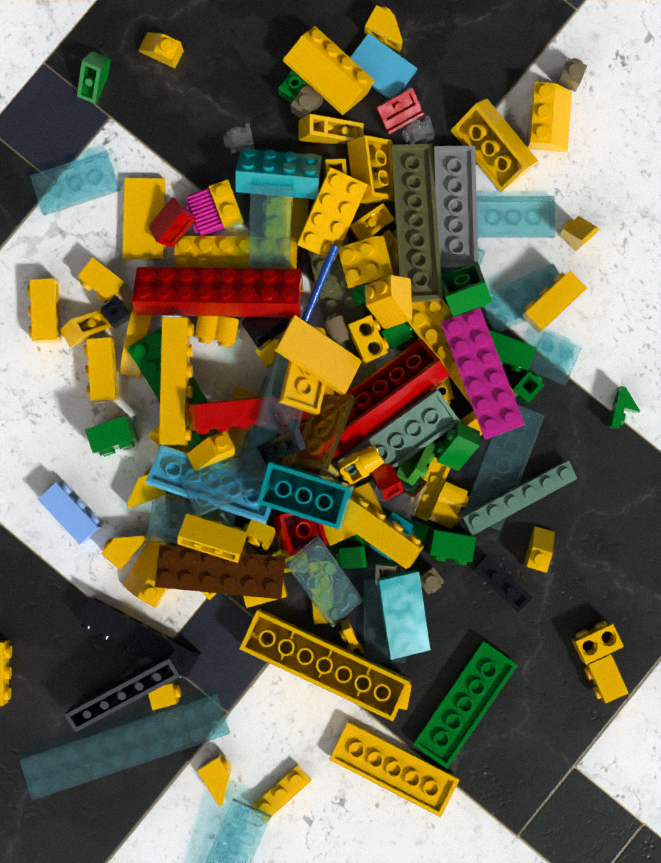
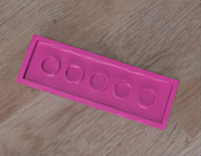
M477 308L441 322L484 440L524 426V421L481 309Z

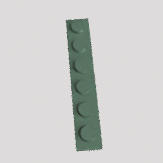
M565 460L460 517L468 534L473 536L576 480L577 477L570 461Z

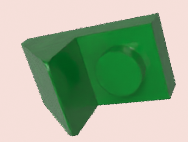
M624 386L617 387L607 425V427L613 429L620 428V425L624 424L626 418L624 411L640 413V409Z

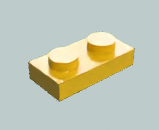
M382 203L351 224L349 228L358 241L374 236L393 223L395 219L384 203Z

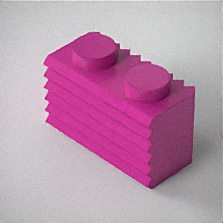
M209 188L186 196L188 200L185 203L188 212L193 213L196 218L192 223L196 233L200 232L201 236H208L225 229Z

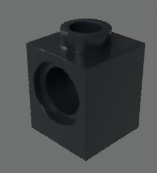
M119 297L100 307L108 322L114 328L130 319L131 315Z

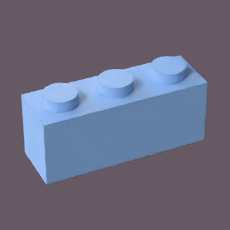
M55 482L37 500L79 545L84 544L102 527L99 524L100 520L94 513H88L85 509V503L77 497L75 499L71 494L72 490L66 483Z

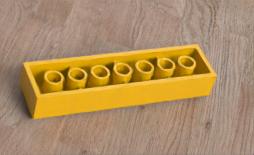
M261 609L256 611L239 648L391 721L394 720L411 682V679Z

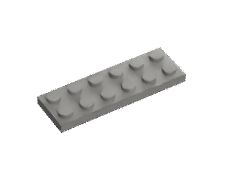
M434 146V179L441 269H458L478 261L475 146Z

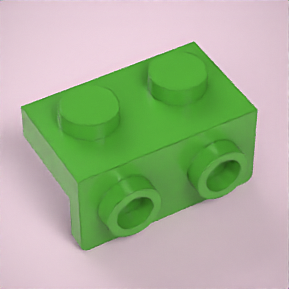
M431 442L421 452H417L403 462L396 472L397 476L412 486L419 477L423 479L429 469L426 465L430 464L435 456L433 450L436 444Z

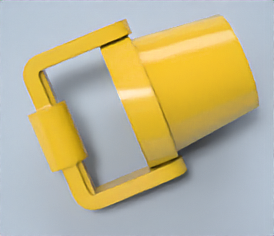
M372 445L359 452H354L337 464L338 473L349 484H354L362 478L369 476L371 472L384 463V460L375 445ZM354 463L359 472L351 476L345 468Z

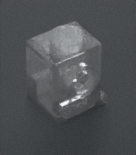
M429 115L425 116L424 121H413L409 123L406 129L402 130L404 140L409 142V144H424L433 141L435 136Z
M249 123L245 124L246 128L234 127L226 132L227 135L223 136L225 147H230L231 153L240 152L241 149L255 148Z

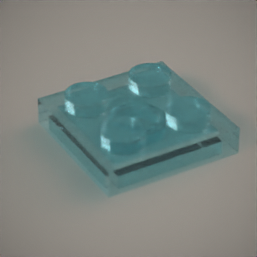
M543 332L528 370L565 386L582 348L547 332Z

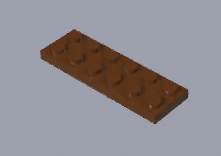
M159 545L155 587L282 599L286 557L241 553L239 562L236 563L192 548Z

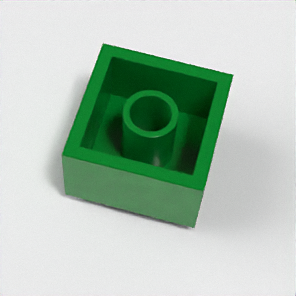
M478 261L441 275L442 288L453 317L478 307H484L493 302Z
M127 416L85 429L92 453L104 457L115 454V450L119 448L123 450L135 447L134 443L139 442L132 418Z
M431 529L427 553L432 555L433 560L446 562V558H450L456 564L466 565L467 562L473 561L476 537Z

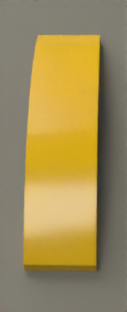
M134 307L126 332L120 374L141 378L142 372L127 348L149 334L151 320L154 318V315H136Z

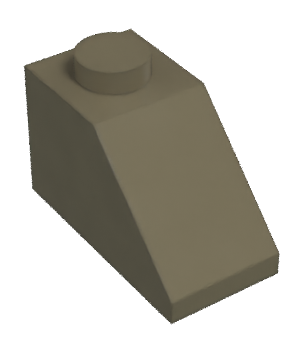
M307 84L292 102L291 112L300 119L309 114L315 115L325 99Z

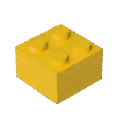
M373 236L339 247L338 249L348 288L360 287L389 275H394L384 236Z

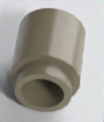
M335 313L326 317L327 321L324 323V326L331 340L341 344L351 339L349 336L350 331L343 315L338 316Z

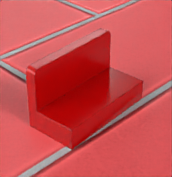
M172 197L151 222L149 229L157 243L172 248L196 218L193 213L181 209L177 200Z

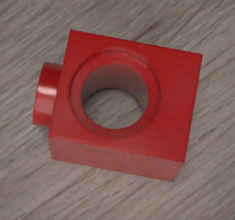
M390 463L381 465L371 472L373 481L385 501L404 492L402 483Z

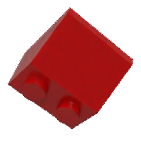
M286 512L271 517L282 557L293 556L328 545L323 524Z

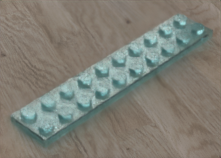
M218 693L22 758L19 761L31 799L35 800L228 735L230 730Z

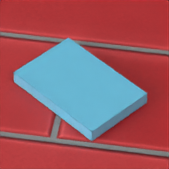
M369 33L350 57L375 80L372 88L387 99L400 93L417 71L414 65Z

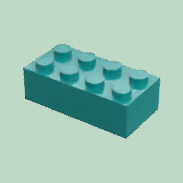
M253 148L241 149L236 167V192L316 199L320 187L322 156L296 154L295 152H275L274 150L263 151Z
M271 461L267 466L257 504L340 529L345 520L354 485L281 462Z

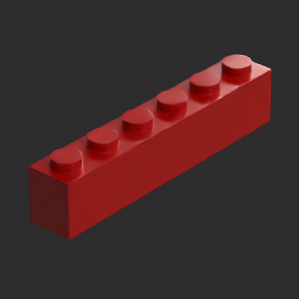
M280 395L187 404L189 429L197 431V434L209 433V429L216 428L217 432L230 431L229 427L237 426L238 430L249 429V425L256 424V427H268L271 422H276V425H287L289 420H295V423H305L307 418H313L314 414L279 403Z

